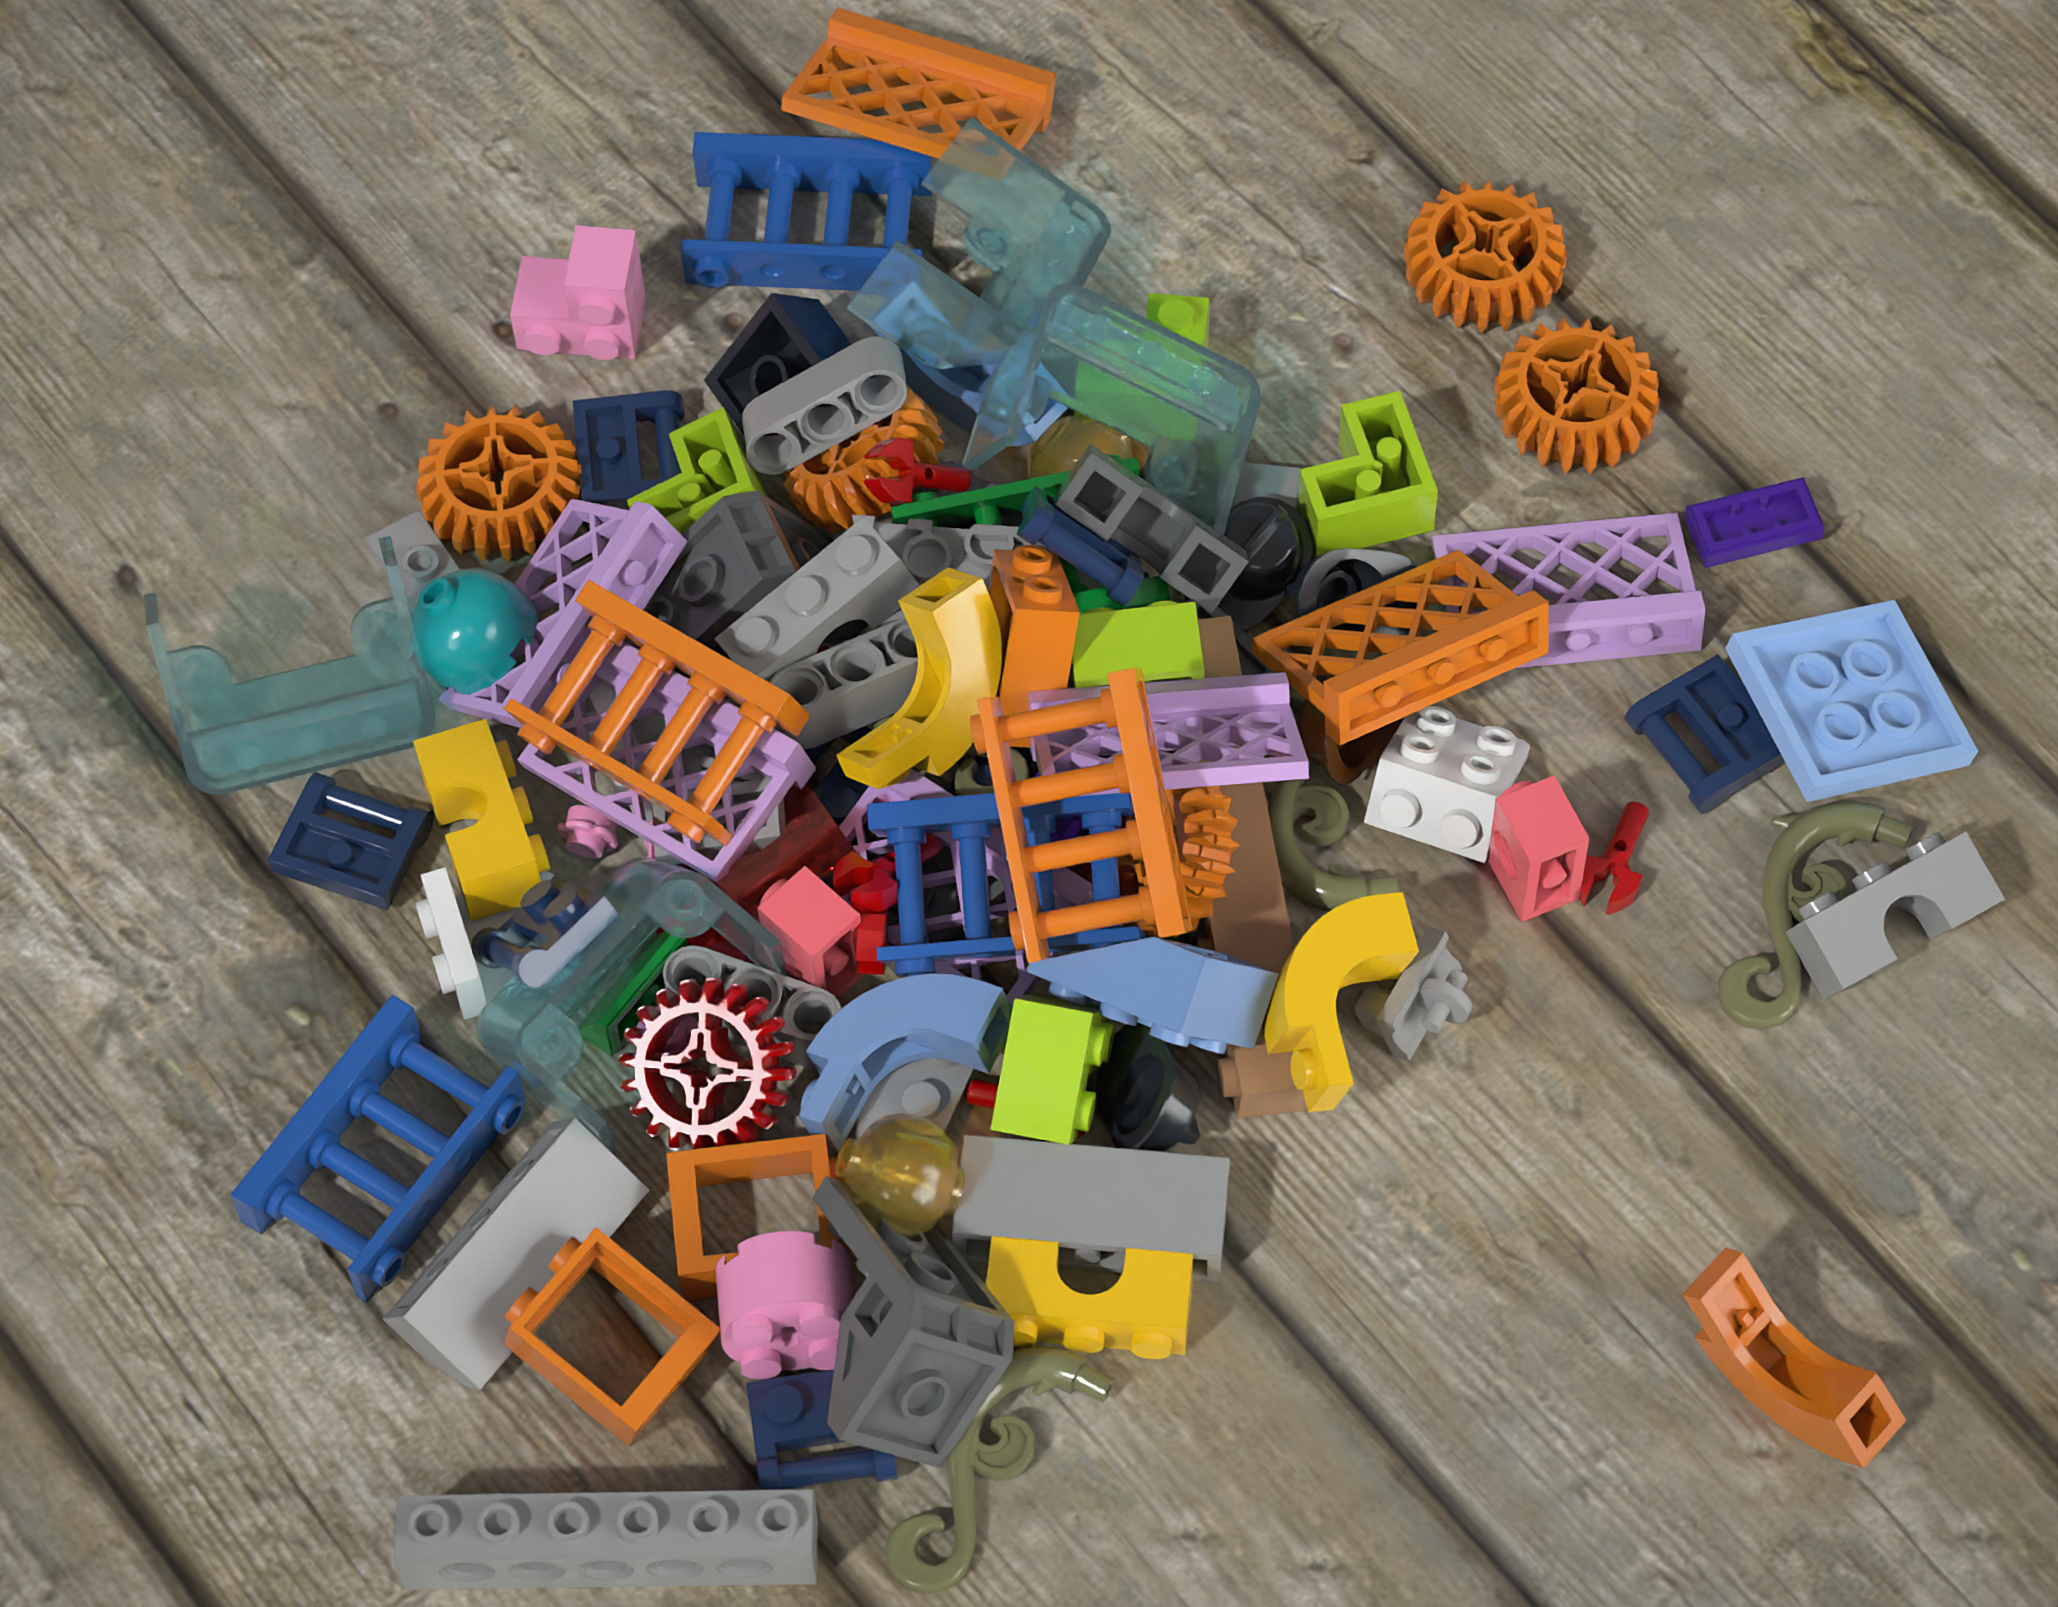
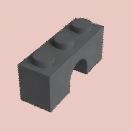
M1091 443L1054 494L1055 506L1106 541L1110 538L1135 553L1159 573L1161 579L1211 613L1249 562L1246 551Z

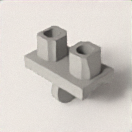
M1428 927L1422 940H1416L1419 952L1398 979H1392L1397 981L1392 992L1372 986L1365 988L1355 1005V1012L1362 1027L1384 1037L1392 1055L1410 1061L1427 1030L1435 1033L1438 1032L1444 1021L1457 1024L1464 1023L1473 1010L1472 1001L1462 991L1468 981V977L1461 972L1462 966L1460 962L1446 948V942L1449 937L1444 930Z

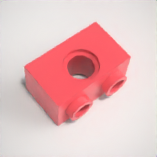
M1555 775L1535 783L1531 780L1518 782L1506 789L1500 797L1495 799L1488 862L1521 922L1579 900L1589 836Z
M806 866L789 880L787 878L778 880L766 891L758 906L766 968L822 988L833 994L838 1000L866 975L857 973L859 961H856L858 924L861 923L860 914Z

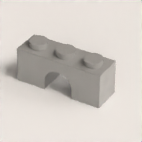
M862 517L714 639L734 663L770 683L773 676L781 669L815 655L822 641L840 625L851 620L862 619L874 630L901 608L898 600L918 588L919 584L901 559L868 520Z
M1966 831L1945 842L1941 833L1937 832L1905 850L1911 862L1892 872L1888 863L1884 861L1852 879L1858 890L1855 893L1838 901L1833 891H1830L1798 909L1804 921L1785 933L1823 1000L1898 959L1884 932V917L1889 907H1899L1912 913L1919 920L1931 941L2005 900Z

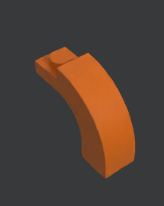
M1725 1247L1682 1294L1703 1327L1695 1338L1712 1362L1750 1402L1804 1443L1833 1458L1865 1468L1906 1422V1419L1877 1372L1848 1364L1827 1354L1805 1338L1784 1317L1743 1252Z

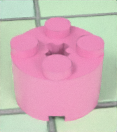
M804 1231L771 1232L751 1237L739 1243L738 1256L726 1263L724 1255L717 1262L715 1272L722 1347L730 1358L741 1364V1373L750 1379L764 1380L787 1370L809 1367L818 1370L834 1369L840 1320L854 1298L850 1256L842 1244L832 1240V1250L816 1245L814 1233Z

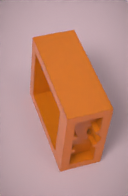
M1023 545L1014 550L994 549L988 593L995 608L1001 632L1002 666L996 697H1000L1003 716L1029 711L1028 692L1067 689L1080 613L1058 555L1038 546ZM1030 738L1010 741L1009 747L1030 748Z
M825 1134L666 1153L677 1270L682 1297L686 1301L717 1298L715 1272L717 1262L723 1255L725 1256L726 1263L738 1256V1252L706 1256L699 1186L813 1173L815 1192L826 1176L845 1182L842 1156L828 1158ZM817 1205L821 1242H816L815 1244L833 1250L832 1240L842 1244L848 1251L849 1256L853 1257V1251L850 1247L827 1228L829 1220Z
M595 1227L582 1243L573 1236L564 1244L548 1265V1268L555 1275L539 1293L530 1286L511 1306L504 1317L512 1324L508 1329L504 1345L629 1447L711 1350L721 1331L710 1319ZM591 1267L679 1338L622 1406L534 1335Z

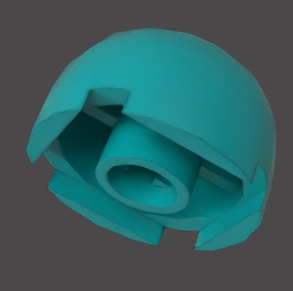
M479 567L463 568L437 578L425 586L413 611L409 635L416 659L426 673L447 691L448 687H453L459 694L470 695L490 687L509 673L515 666L517 661L510 654L517 647L521 638L528 645L530 644L535 634L538 615L534 602L518 586L493 570Z

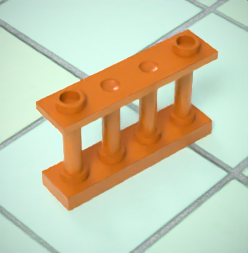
M588 579L575 602L592 617L588 624V628L592 632L538 714L512 698L509 700L504 709L522 724L517 735L548 755L551 754L555 746L559 747L667 811L671 815L666 823L692 841L699 844L706 834L727 846L733 835L710 816L711 812L763 732L770 734L775 725L797 737L811 715L787 692ZM627 639L641 647L637 653L641 661L586 743L561 728V725L613 645L620 647L624 640ZM676 667L691 676L687 682L691 689L636 772L610 757V755L663 673L670 676ZM726 696L742 705L737 712L742 718L689 800L685 801L659 785L712 703L720 705Z
M1141 668L1107 673L1110 688L1101 689L1099 697L1004 716L1000 697H986L977 699L979 714L971 715L970 717L971 732L978 754L987 753L1017 904V910L1009 912L1011 937L1016 951H1026L1028 963L1050 958L1047 938L1144 920L1147 926L1156 924L1159 938L1184 934L1193 930ZM1106 723L1108 729L1118 727L1123 753L1114 755L1113 762L1016 781L1009 747L1010 741ZM1119 788L1121 794L1131 793L1136 819L1126 821V828L1029 847L1021 807ZM1132 854L1134 860L1144 859L1148 885L1140 886L1139 894L1046 912L1041 911L1034 873Z

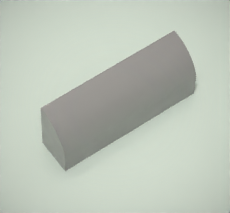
M570 1118L554 1121L382 1319L412 1348L440 1371L467 1387L481 1390L512 1353L504 1345L508 1329L512 1324L504 1317L520 1295L530 1286L538 1293L555 1275L548 1268V1265L571 1237L574 1236L582 1243L593 1229L597 1227L610 1238L650 1189L578 1119Z
M964 1135L952 1230L953 1244L965 1260L989 1262L991 1236L1059 1242L1060 1269L1114 1274L1123 1273L1126 1248L1193 1254V1281L1220 1283L1230 1158Z

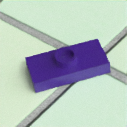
M1804 477L1686 506L1684 516L1704 568L1822 539L1825 529Z

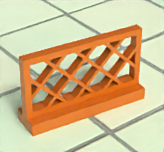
M837 8L829 19L827 38L783 94L781 110L1003 178L1034 132L1042 134L1050 123L1056 73ZM868 84L872 91L850 95L846 88ZM830 91L834 98L819 100L806 95ZM923 101L927 108L905 112L901 105ZM885 108L889 115L875 117L862 111ZM978 118L982 125L961 129L956 121ZM940 125L944 132L931 134L917 128ZM994 141L1000 151L996 154L976 148L973 145Z
M1458 549L1253 637L1252 654L1273 672H1286L1289 685L1325 715V733L1339 745H1342L1548 654L1549 602L1534 590L1517 596ZM1454 575H1457L1468 584L1467 587L1434 585ZM1394 601L1418 602L1416 609L1383 607ZM1429 603L1462 606L1460 613L1427 610ZM1473 607L1490 608L1477 615L1471 614ZM1343 623L1366 625L1364 632L1331 629ZM1377 626L1410 628L1408 636L1375 633ZM1422 629L1438 631L1426 637H1420ZM1292 645L1313 647L1311 655L1285 653L1282 650ZM1325 648L1358 651L1356 658L1323 656ZM1370 652L1387 653L1376 659L1367 660ZM1317 675L1334 676L1325 680L1324 685L1316 679Z

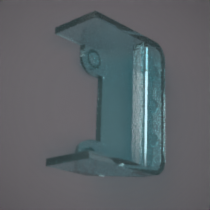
M970 117L926 175L921 185L970 218L963 230L964 244L970 256L977 263L994 271L980 298L897 240L846 308L914 355L922 364L938 369L1020 361L1040 357L1057 336L1111 235L1109 220L1098 206Z
M1063 283L1053 288L1038 301L987 382L962 466L973 471L1015 442L1020 428L1029 426L1041 417L1049 397L1149 446L1150 450L1145 464L1146 482L1224 535L1261 403V392L1255 377L1245 367L1083 286L1074 283Z
M391 536L378 538L393 597L370 602L361 607L354 615L350 634L355 655L233 684L228 664L217 650L205 645H191L171 650L156 592L143 595L146 627L183 763L189 780L197 789L208 794H226L414 747L413 740L429 736L432 733L435 725V711Z
M648 856L636 857L624 863L596 891V893L605 896L620 915L545 986L539 988L526 986L513 977L486 1004L477 1020L479 1040L484 1051L504 1070L507 1066L517 1070L522 1086L560 1120L578 1119L614 1155L617 1153L608 1122L562 1083L578 1065L583 1054L582 1036L576 1024L571 1020L572 1016L659 926L667 933L682 938L698 936L712 926L757 966L785 976L787 975L781 941L708 878L694 871Z

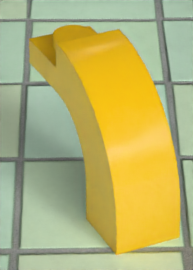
M947 567L898 600L917 647L918 666L915 682L905 703L890 719L836 755L846 777L879 790L904 780L909 775L911 767L940 776L951 768L973 744L970 717L971 715L979 714L977 699L996 697L1002 666V642L999 622L983 579Z
M1403 892L1365 896L1348 901L1332 909L1309 928L1277 972L1279 975L1264 1016L1268 1054L1293 1052L1291 1057V1075L1295 1087L1298 1090H1303L1308 1113L1333 1110L1354 1084L1336 1016L1338 990L1355 983L1398 979L1419 952Z

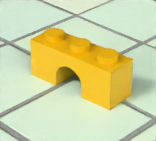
M482 719L413 740L423 782L438 826L463 819L478 820L475 824L465 829L445 834L454 873L470 920H478L520 907V901L524 894L534 885L541 882L539 873L549 871L550 865L540 834L527 836L524 825L533 823V817L523 786L510 788L508 778L517 776L506 739L494 742L487 720Z
M991 1236L986 1286L1014 1321L1013 1347H1029L1036 1342L1063 1344L1071 1351L1079 1353H1096L1103 1348L1131 1350L1134 1355L1146 1359H1164L1171 1354H1186L1193 1281V1254L1126 1248L1124 1269L1118 1282L1105 1292L1087 1295L1073 1291L1059 1277V1242Z

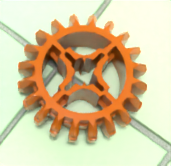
M1488 178L1482 189L1473 190L1464 180L1458 188V195L1442 188L1436 198V203L1424 201L1423 207L1419 210V218H1412V223L1408 227V241L1404 244L1403 260L1406 261L1408 284L1411 287H1416V296L1418 297L1419 304L1433 303L1432 311L1436 319L1449 313L1454 315L1453 322H1455L1457 330L1467 320L1476 322L1481 334L1487 328L1489 322H1497L1506 332L1512 324L1513 316L1529 323L1534 315V309L1546 310L1547 305L1551 302L1552 293H1557L1558 288L1562 285V269L1566 267L1567 251L1563 244L1564 233L1562 225L1553 224L1554 216L1552 215L1551 207L1537 208L1538 202L1534 192L1521 198L1517 197L1513 182L1504 191L1493 190L1494 188ZM1450 240H1453L1456 246L1453 247L1452 254L1442 258L1439 254L1440 249ZM1527 253L1531 262L1518 272L1514 265L1517 264L1519 256Z
M1563 317L1557 324L1556 331H1551L1539 323L1534 331L1533 339L1522 335L1519 336L1514 346V352L1506 351L1505 356L1501 360L1499 375L1495 377L1494 393L1496 398L1494 411L1497 419L1503 421L1502 431L1504 432L1505 439H1517V448L1519 449L1520 456L1537 451V461L1541 468L1550 460L1560 461L1564 474L1571 469L1573 463H1582L1590 475L1596 468L1597 460H1602L1614 468L1620 460L1621 453L1630 456L1634 455L1635 451L1639 448L1640 439L1647 440L1648 435L1652 431L1654 416L1658 414L1660 398L1657 397L1659 386L1657 372L1650 370L1651 361L1649 360L1648 352H1635L1636 344L1634 343L1633 335L1616 340V332L1612 324L1601 332L1592 330V324L1587 317L1580 328H1571Z
M907 387V398L902 407L896 412L793 469L784 472L786 480L783 485L790 493L789 498L806 520H811L817 529L825 527L831 533L840 531L842 528L848 530L853 526L852 514L875 516L876 522L879 516L886 512L891 513V507L897 505L881 503L868 490L863 481L878 477L891 479L898 476V471L893 470L890 464L883 459H865V454L883 440L904 438L913 440V456L918 462L939 464L940 460L937 455L945 446L940 437L943 431L938 425V419L930 407L924 403L920 396L915 395Z
M490 404L486 416L477 419L466 410L463 418L464 425L458 427L445 422L442 431L444 439L429 438L427 446L428 456L419 458L417 468L419 478L417 479L416 492L419 502H422L421 510L423 517L430 526H434L435 534L441 543L452 540L454 549L458 551L460 556L475 547L476 554L483 563L492 551H500L502 557L508 563L513 555V550L523 548L533 557L536 550L535 541L546 538L571 499H582L579 476L582 473V468L577 463L576 448L571 443V440H565L564 432L560 429L558 423L546 426L545 418L542 417L539 410L526 419L523 418V413L516 404L507 415H499L497 409ZM498 472H502L504 478L501 481L502 492L498 495L496 491V486L499 485Z
M1219 785L1166 789L1191 917L1192 931H1196L1200 918L1213 917V899L1227 897L1223 882L1227 874L1236 872L1229 865L1231 853L1241 846L1231 839V832L1237 826L1239 820L1228 813L1231 798L1221 793ZM1135 816L1121 817L1122 826L1115 828V830L1126 828V821L1136 819ZM1132 854L1117 857L1120 897L1139 894V887L1148 885L1144 859L1134 860ZM1091 871L1088 875L1087 880L1093 883ZM1144 920L1122 924V928L1139 926L1145 931L1146 937H1159L1156 924L1147 926Z

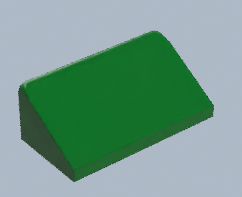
M676 927L654 936L578 1025L576 1031L579 1036L610 1056L616 1054L627 1041L623 1035L626 1029L637 1027L640 1021L637 1014L638 1009L644 1005L655 1007L657 1005L656 993L661 989H666L663 977L664 964L673 952L688 946L685 931Z

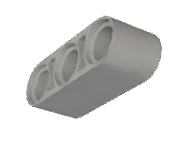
M881 336L867 337L753 399L747 404L742 417L745 454L749 464L756 471L767 475H778L787 472L896 412L902 407L907 398L903 358L899 347L892 340ZM876 374L885 375L881 378H868ZM821 404H832L828 407H816ZM768 433H779L775 436H764Z
M906 618L891 622L778 671L770 683L790 694L811 716L797 737L775 725L774 729L795 740L801 745L803 750H806L896 713L905 703L912 690L918 666L917 647Z
M692 945L676 950L665 961L663 968L665 988H670L678 996L680 982L683 980L695 979V981L705 982L707 978L719 977L724 985V993L735 983H742L747 986L745 1005L756 997H765L769 1004L767 1010L761 1016L763 1022L779 1016L785 1020V1026L780 1031L772 1034L775 1042L792 1041L795 1045V1050L792 1053L779 1056V1058L805 1068L816 1069L806 1051L817 1034H806L800 1030L811 1023L826 1024L841 1010L839 1001L830 992L700 946ZM699 1012L690 1015L699 1023ZM723 1019L722 1026L729 1027V1041L748 1047L741 1033L731 1023Z

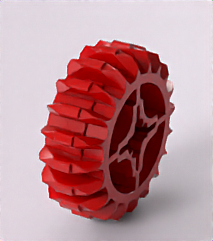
M719 977L707 978L702 991L695 979L683 980L680 982L679 996L670 988L661 989L656 993L659 1009L650 1005H644L637 1011L640 1021L647 1029L628 1028L625 1034H623L629 1043L638 1047L637 1052L621 1054L618 1059L619 1064L624 1067H635V1077L622 1081L620 1088L623 1092L639 1090L642 1098L632 1105L630 1113L635 1117L649 1112L654 1115L646 1130L647 1134L652 1137L661 1135L670 1127L668 1147L675 1151L683 1149L689 1140L692 1150L711 1148L713 1143L715 1147L736 1145V1137L743 1144L757 1142L759 1136L756 1124L769 1129L778 1123L776 1114L768 1104L785 1106L791 1100V1096L787 1091L777 1087V1082L795 1079L797 1074L795 1068L780 1066L779 1056L792 1053L795 1050V1045L792 1041L776 1043L772 1035L785 1026V1020L779 1016L763 1022L761 1016L767 1010L768 1000L763 996L756 997L744 1006L747 986L742 983H735L724 993V985ZM699 1012L698 1028L691 1030V1038L687 1048L683 1052L665 1053L666 1043L673 1030L684 1019ZM723 1019L731 1023L744 1037L752 1058L741 1056L732 1049L728 1037L729 1027L722 1026ZM706 1057L708 1062L717 1064V1067L731 1068L733 1070L709 1077L708 1072L699 1070L698 1066L684 1065L682 1063ZM664 1076L673 1077L682 1083L686 1091V1106L692 1108V1114L674 1099L667 1087ZM752 1081L750 1090L740 1107L727 1118L716 1120L717 1105L723 1104L725 1090L730 1082Z

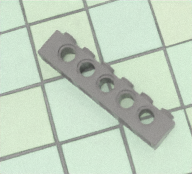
M813 1489L397 1495L393 1561L404 1590L817 1584L818 1519Z

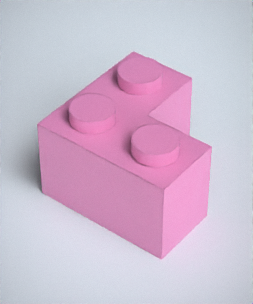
M575 225L569 259L522 256L510 313L516 348L518 350H529L539 355L565 353L589 355L598 360H611L614 358L636 359L646 304L636 230Z

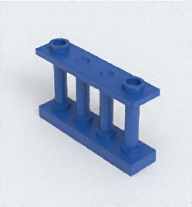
M695 132L692 152L696 182L698 187H710L704 240L682 239L681 241L685 284H700L710 288L730 285L868 291L892 295L905 281L916 278L924 287L922 249H907L911 197L932 196L934 181L932 156L876 139ZM735 188L769 189L764 242L728 241ZM793 191L829 192L823 245L787 244ZM853 193L888 195L883 248L847 246Z
M995 793L867 804L869 830L878 837L887 836V845L894 846L901 946L876 948L877 961L886 966H895L896 976L934 974L935 962L1026 955L1025 950L1016 951L1012 937L992 938L985 839L991 838V828L1001 827ZM1131 793L1077 796L1021 807L1029 847L1050 843V834L1056 832V822L1082 820V829L1089 830V835L1115 830V828L1122 826L1121 817L1135 816ZM952 831V840L959 841L965 940L927 943L920 845L927 843L926 833ZM1117 857L1091 862L1094 902L1120 897ZM1053 870L1034 873L1041 911L1055 910ZM1122 924L1047 938L1050 953L1083 951L1145 939L1146 933L1139 926L1122 928Z
M393 994L230 1194L240 1221L262 1235L274 1219L281 1220L286 1217L352 1259L353 1262L347 1270L356 1296L366 1302L379 1286L387 1287L395 1280L405 1263V1253L500 1133L503 1135L509 1133L516 1126L523 1114L526 1100L519 1072L512 1067L507 1066L493 1085L488 1087L420 1045L421 1033L414 1008ZM406 1066L473 1108L451 1138L380 1094V1087L395 1068L400 1070ZM365 1116L434 1158L411 1188L340 1144V1137L355 1118L362 1119ZM326 1166L394 1209L371 1239L300 1195V1187L315 1168L322 1169Z

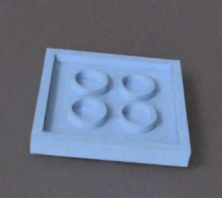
M1895 600L1733 633L1725 647L1806 802L1969 766L1978 753L1974 742Z

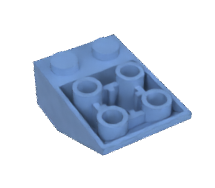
M1150 937L1048 958L1030 963L1027 972L1051 981L1048 993L1081 1005H1085L1086 1001L1100 1006L1098 1013L1107 1018L1136 1026L1137 1022L1151 1027L1149 1034L1156 1038L1187 1047L1188 1043L1220 1054L1225 1053L1227 1044L1254 1049L1279 973L1228 953L1158 937Z

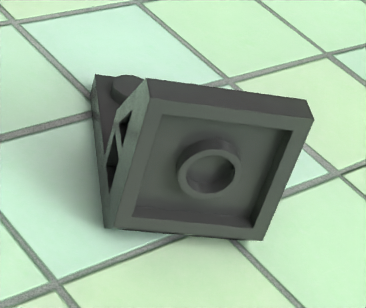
M757 490L723 496L682 534L688 541L643 611L712 650L718 645L714 638L825 549L834 539ZM862 619L848 621L834 629L822 643L856 638L868 623ZM627 639L624 640V642L631 645L632 647L638 650L641 649V647L632 643L631 641ZM674 668V671L682 676L686 674L678 668Z
M826 1176L812 1199L828 1218L827 1228L850 1247L858 1258L856 1261L857 1268L867 1277L840 1320L827 1424L839 1440L941 1468L1012 1361L1014 1321L925 1208Z

